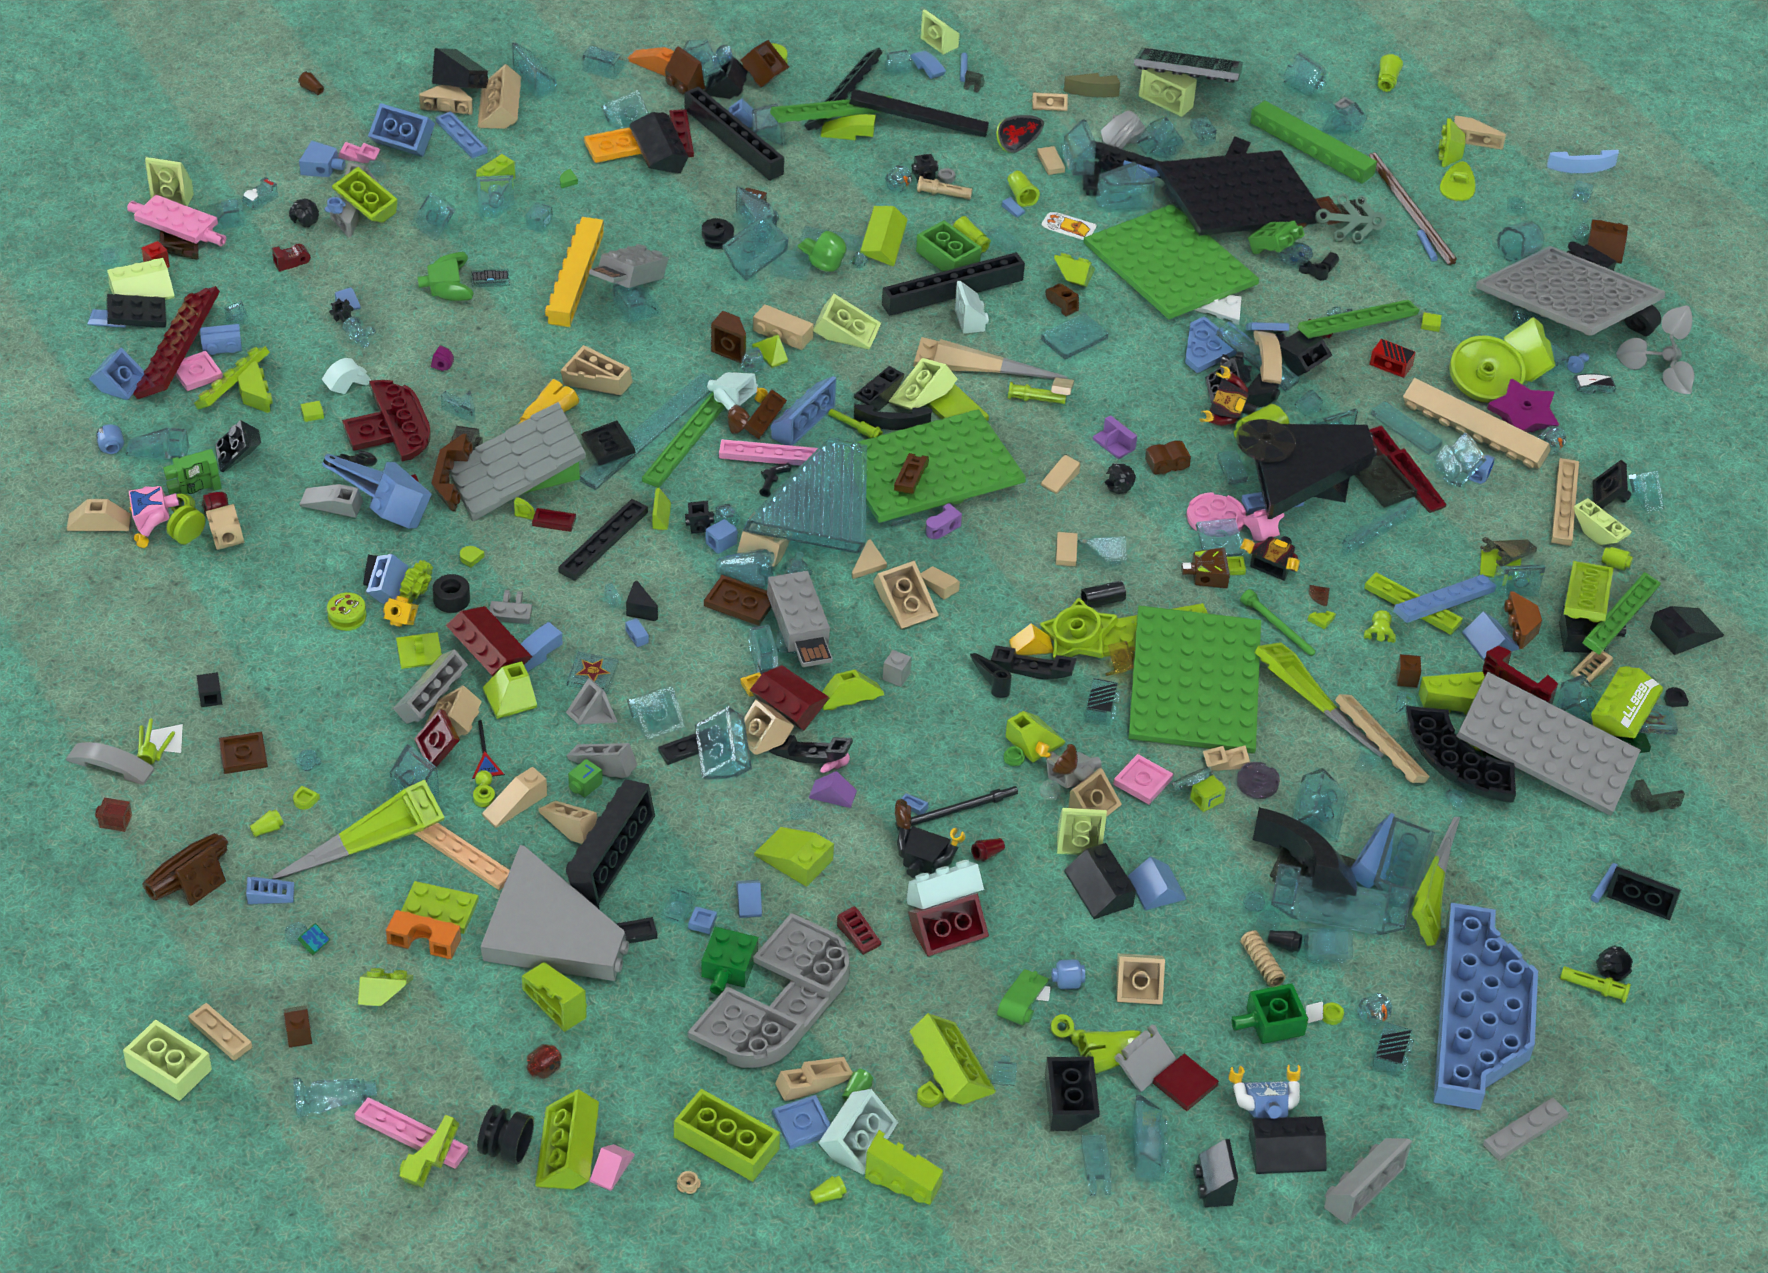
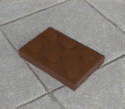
M721 575L704 599V607L760 626L772 608L767 596V590L725 575Z

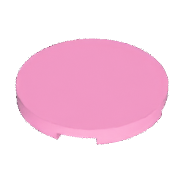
M1210 492L1193 498L1187 508L1186 516L1190 526L1198 533L1212 538H1226L1239 533L1243 529V517L1246 516V510L1234 497L1214 495V492Z

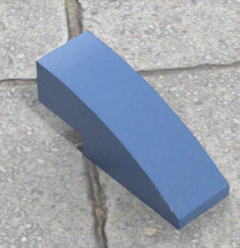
M550 622L541 626L521 643L533 656L524 665L527 672L546 661L548 653L563 645L562 632Z

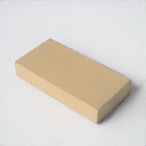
M1054 146L1037 149V155L1048 175L1065 173V166Z
M1055 377L1051 392L1070 395L1074 380Z
M1057 533L1056 565L1076 566L1078 533Z

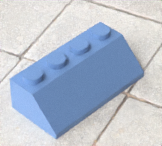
M832 376L816 383L800 399H797L789 409H786L781 417L774 420L771 425L772 439L784 445L793 446L830 409L834 408L836 377Z

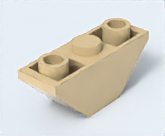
M439 85L419 94L420 109L473 114L472 98L459 87Z
M87 499L69 514L67 531H129L131 514L108 499Z

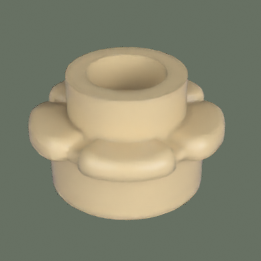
M692 1171L681 1173L677 1179V1188L682 1193L692 1194L700 1187V1180Z

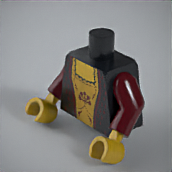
M1220 366L1224 369V373L1220 374L1217 372L1216 375L1225 379L1221 380L1210 410L1201 411V413L1206 414V419L1199 420L1218 426H1226L1242 419L1243 414L1250 415L1256 412L1258 406L1248 403L1250 394L1241 378L1230 372L1228 367Z
M1283 536L1280 540L1268 537L1265 541L1256 544L1249 539H1244L1240 546V549H1244L1247 553L1252 554L1251 568L1285 581L1289 569L1296 572L1300 568V560L1294 553L1295 546L1292 545L1291 539L1287 536Z

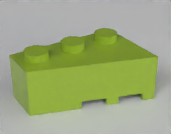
M1483 672L1422 677L1419 689L1422 705L1425 708L1446 709L1449 712L1453 710L1464 712V715H1467L1485 676Z
M545 962L522 975V990L564 1032L587 1018L586 990Z
M878 1130L867 1150L865 1178L875 1185L880 1184L890 1188L897 1194L902 1193L912 1197L916 1202H924L931 1205L942 1185L943 1170L918 1154L916 1157L903 1150V1144L900 1142L896 1145L884 1138V1132Z

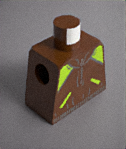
M1225 548L1195 551L1192 563L1181 564L1182 575H1193L1195 585L1228 588L1230 572Z

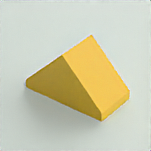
M1032 623L1009 639L1010 647L1016 648L1017 655L1048 654L1054 651L1050 636Z

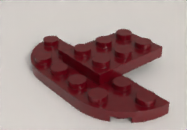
M392 380L369 381L370 389L380 412L342 420L343 428L353 451L394 442L402 462L414 459L426 449L431 438L430 424L416 393L406 385L394 384Z

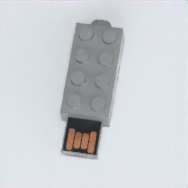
M636 244V246H627L624 249L619 248L616 251L602 254L599 267L590 269L589 274L631 288L663 279L668 257L663 256V253L660 251H650L646 249V246Z
M808 571L768 577L767 596L788 652H797L802 667L833 662L828 648L830 627Z

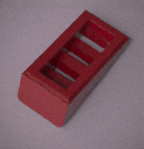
M855 906L837 916V927L862 955L881 945V941ZM868 938L871 939L870 941H868V942H866V943H864V944L862 943L863 941H865V940L868 939Z

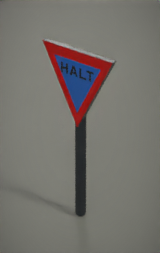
M479 720L478 726L483 755L472 779H475L476 774L482 770L490 772L492 777L505 775L487 754L482 720Z

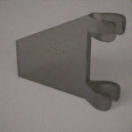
M1484 537L1482 541L1487 543V545L1480 547L1484 552H1490L1497 548L1499 550L1498 555L1503 557L1501 560H1496V563L1500 566H1505L1517 559L1537 552V547L1528 539L1493 541L1488 537Z

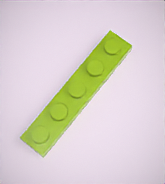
M254 347L247 352V357L239 359L235 363L236 366L234 368H230L223 373L224 377L222 379H217L211 384L209 390L198 395L199 399L194 402L197 409L209 407L238 381L237 377L253 361L259 363L270 353L267 347Z
M1377 572L1369 578L1364 589L1394 605L1420 596ZM1447 609L1420 618L1450 635L1462 624L1463 620L1462 617Z

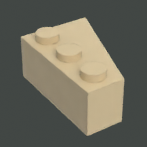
M584 345L561 369L563 385L622 395L633 383L630 367Z

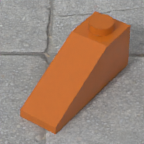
M666 47L640 49L633 52L627 58V61L666 76L665 68L674 51Z

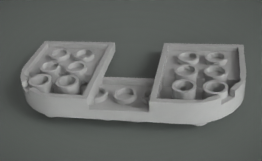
M791 913L753 956L755 964L790 979L791 982L770 1006L726 987L688 1031V1038L726 1056L727 1063L741 1068L763 1067L780 1061L796 1046L848 982L850 976L849 955L847 946L838 935Z

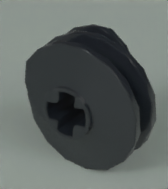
M712 218L703 222L701 234L703 239H705L707 247L721 249L729 246L734 241V227L727 220Z

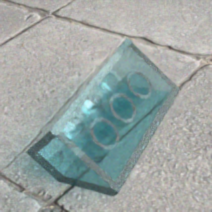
M1393 817L1374 884L1388 904L1409 911L1419 890L1435 832Z

